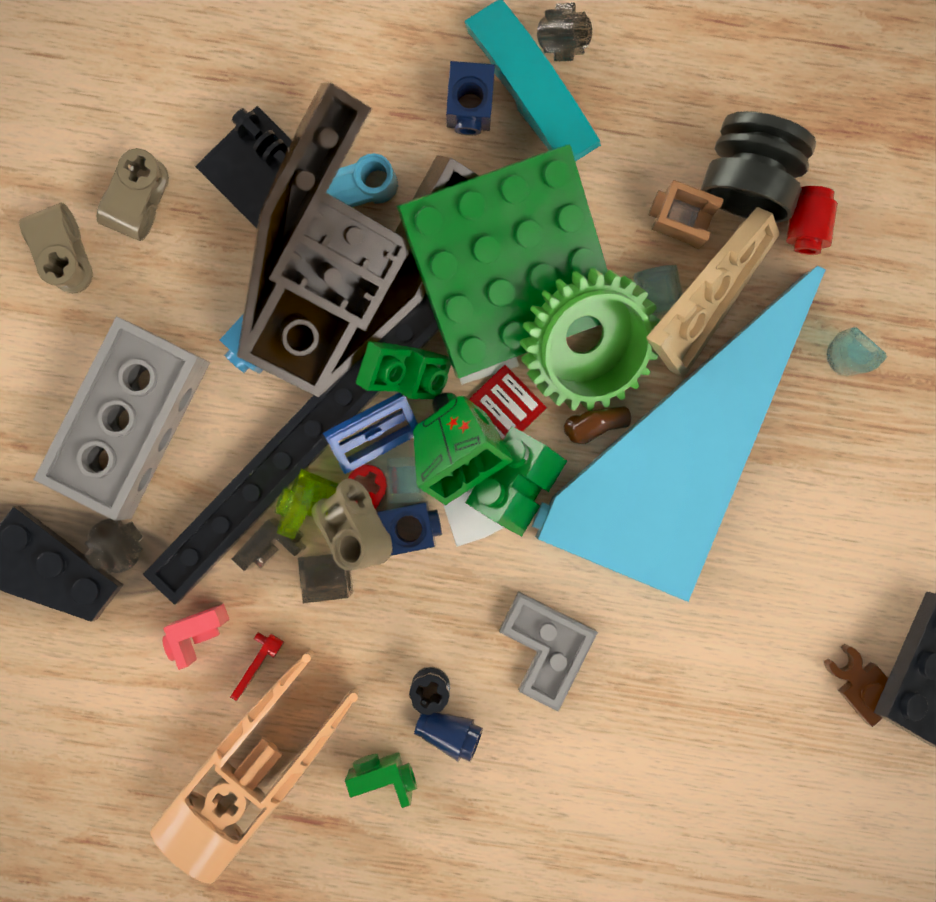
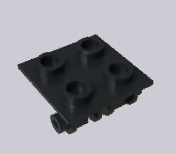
M256 106L250 112H247L244 108L238 110L232 117V122L236 125L235 128L195 167L258 229L262 206L292 140Z

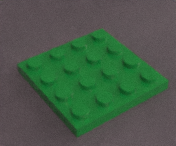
M570 144L554 148L396 206L453 371L458 379L528 353L520 345V340L531 337V334L525 330L523 324L524 322H534L536 315L530 308L532 305L543 306L546 301L541 293L544 290L552 295L558 291L556 286L557 280L561 279L565 284L569 285L573 283V272L577 271L585 279H588L590 269L595 268L603 276L608 271ZM592 316L580 317L570 325L566 338L601 325V323Z

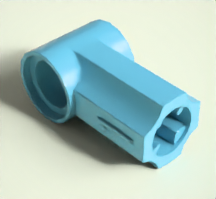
M376 153L367 154L361 157L355 164L339 168L326 193L350 207L369 202L376 204L385 203L396 194L398 179L389 160ZM379 170L387 173L386 180L381 186L375 188L366 186V179L370 173Z

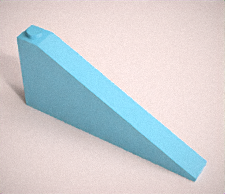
M816 266L804 273L553 495L549 505L542 502L532 524V527L538 529L536 538L689 602L826 269Z

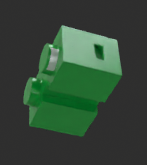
M511 426L503 442L512 455L513 462L476 485L465 503L497 524L522 537L540 508V505L534 502L541 489L547 492L550 491L566 465L567 460L547 445Z

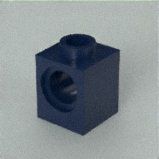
M450 61L446 109L447 128H455L456 133L468 136L479 135L481 130L490 131L495 64ZM466 94H474L482 102L479 106L470 109L463 107L458 101Z
M428 502L377 512L392 540L390 556L433 548L436 545L435 537L442 535L438 510L429 511ZM413 516L420 521L422 532L419 538L405 540L399 535L397 524L402 517Z

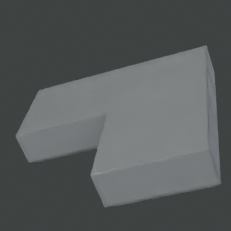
M518 591L499 629L500 633L537 651L518 690L520 693L559 712L598 632Z

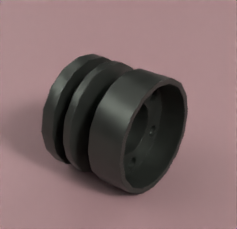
M735 112L727 115L720 130L722 136H720L715 145L716 153L721 158L714 159L709 164L701 190L723 198L720 209L725 212L748 218L756 207L771 212L775 222L788 221L793 217L802 189L800 182L795 178L802 177L808 171V159L813 155L816 147L815 136L797 123L772 114Z

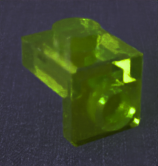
M301 469L292 488L288 489L285 487L277 502L275 513L281 515L277 533L294 540L306 515L313 517V505L320 499L331 497L336 492L338 483Z

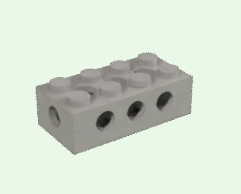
M116 316L33 480L114 521L131 519L210 362ZM148 369L150 381L147 387L141 390L139 387V377L142 372ZM126 409L129 413V423L122 430L119 425V417ZM105 449L109 461L107 467L103 470L99 464V457Z

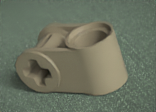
M136 148L125 152L119 159L110 185L99 203L96 215L98 224L138 241L144 240L151 230L156 210L168 185L169 176L164 164L143 149ZM139 169L150 170L148 177H137V172Z
M61 202L19 220L21 233L31 251L37 273L41 279L50 285L57 286L64 292L74 294L85 290L92 281L93 272L81 241L78 224L70 209Z
M345 479L338 484L336 492L331 497L320 499L313 505L312 516L314 522L321 530L332 552L334 561L340 568L352 571L380 565L388 560L392 552L390 534L383 526L372 504L369 493L359 482L354 479Z

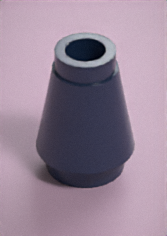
M438 712L431 715L421 713L414 735L422 737L423 740L457 762L461 758L471 762L479 744L483 728L475 725L474 719Z

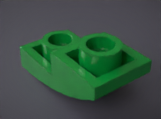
M369 341L355 384L367 391L400 392L410 399H434L442 393L446 386L451 362L446 355L407 346Z

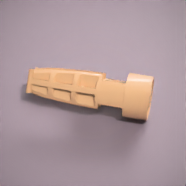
M307 651L254 705L151 827L150 834L154 843L175 866L189 876L204 883L211 884L216 882L275 808L288 795L335 732L352 704L357 701L359 690L353 688L266 794L257 786L283 756V753L277 749L274 743L267 741L263 737L237 769L227 762L314 657L313 651ZM215 765L214 771L222 778L216 782L208 795L205 797L198 792L192 791L212 766ZM229 792H232L236 795L237 799L234 804L232 803L226 808L220 801ZM252 802L259 809L264 808L243 833L236 822L243 816L249 803Z

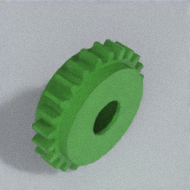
M594 268L590 269L588 279H585L584 276L576 271L572 275L573 283L569 285L565 284L561 279L557 280L556 286L558 291L553 295L544 290L541 293L546 301L543 306L532 305L530 308L536 315L534 322H524L523 327L531 334V337L520 340V345L526 352H529L521 357L522 362L530 369L527 372L528 377L535 385L537 384L536 387L545 397L549 396L558 406L565 402L571 410H576L580 402L590 411L593 410L597 401L607 408L610 406V398L617 396L620 400L625 399L624 391L630 386L634 389L639 388L637 379L641 374H650L651 371L646 367L648 361L658 358V354L652 350V346L646 339L661 321L652 314L657 307L647 299L648 293L625 275L620 277L614 271L608 270L603 276L602 273ZM583 316L597 318L602 326V336L598 344L587 352L571 350L566 341V334L570 325L576 319Z

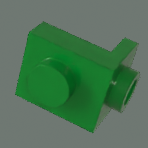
M399 752L380 759L378 754H371L353 762L354 768L349 769L345 778L350 798L394 784L401 808L411 806L412 791L417 789V783L410 763L403 765Z

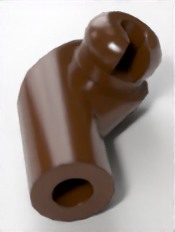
M625 406L586 411L580 416L573 415L569 417L564 424V433L575 444H587L608 430L629 427L631 424V413Z

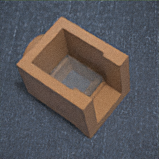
M673 180L666 193L658 190L649 211V216L656 218L652 230L700 249L709 240L711 232L707 231L713 215L721 208L724 199Z

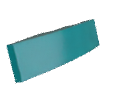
M504 0L493 2L465 20L469 35L484 52L490 63L495 64L494 74L515 99L517 110L548 150L570 144L576 162L601 146L600 139L541 49Z

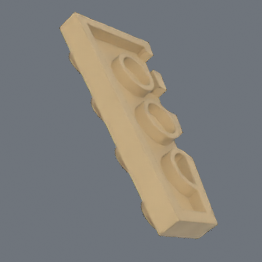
M756 207L646 337L669 371L682 378L686 376L780 235L771 212Z

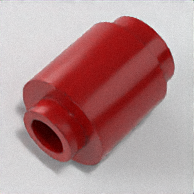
M803 186L801 187L793 217L789 219L786 242L794 246V251L799 254L818 255L821 254L823 248H828L832 245L838 203L834 200V190L830 188Z

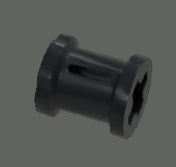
M425 667L415 674L410 687L409 697L412 700V706L419 713L431 715L442 711L448 704L450 682L446 673L436 667ZM431 681L437 683L438 694H432L430 699L424 698L421 686L427 687Z

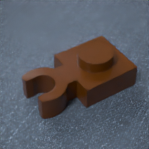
M844 644L841 648L848 656L847 665L843 668H838L829 659L824 661V665L832 675L847 681L838 689L839 693L864 722L873 727L883 719L875 714L874 710L888 681V677L872 662L862 668L863 660L860 653L855 648Z

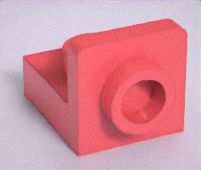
M224 603L176 620L163 628L165 636H163L162 642L165 653L170 661L175 660L179 670L190 666L197 660L190 637H192L194 644L220 635L218 627H221L230 620Z

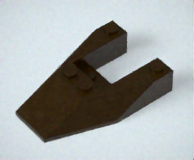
M331 82L321 83L297 128L262 206L237 357L318 398L365 354L369 341L378 342L423 300L426 294L402 221H400L397 229L393 232L326 193L372 109ZM437 155L413 199L479 175L451 157Z

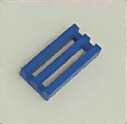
M399 392L325 431L323 435L329 443L330 449L336 457L344 474H347L414 438L413 430L418 422L406 396ZM398 409H401L400 411H398V412L392 414L391 416H389V417H387V418H385V419L379 421L378 423H376V424H374V425H372V426H370V427L364 429L363 431H361V432H359V433H357V434H355V435L349 437L348 439H346V440H344V441H342V442H340V443L338 442V441H340V440H342V439L348 437L349 435H351V434H353V433H355V432H357V431L363 429L364 427H366V426H368V425H370V424H372V423L378 421L379 419H381V418H383V417H385V416L391 414L392 412H394V411H396V410H398ZM407 421L408 425L346 458L344 453L366 441L377 438L392 427Z

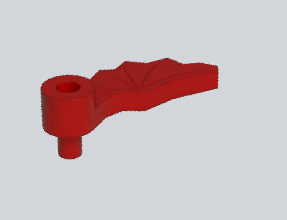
M259 632L255 635L254 640L263 646L230 698L235 701L240 698L261 667L267 654L274 658L282 647L283 640L273 634H270L268 638Z

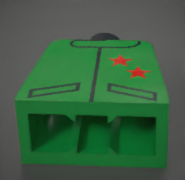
M442 393L436 396L432 401L434 413L417 424L413 430L417 486L445 506L513 462L512 455L505 446L490 417L465 396L457 397L453 393Z

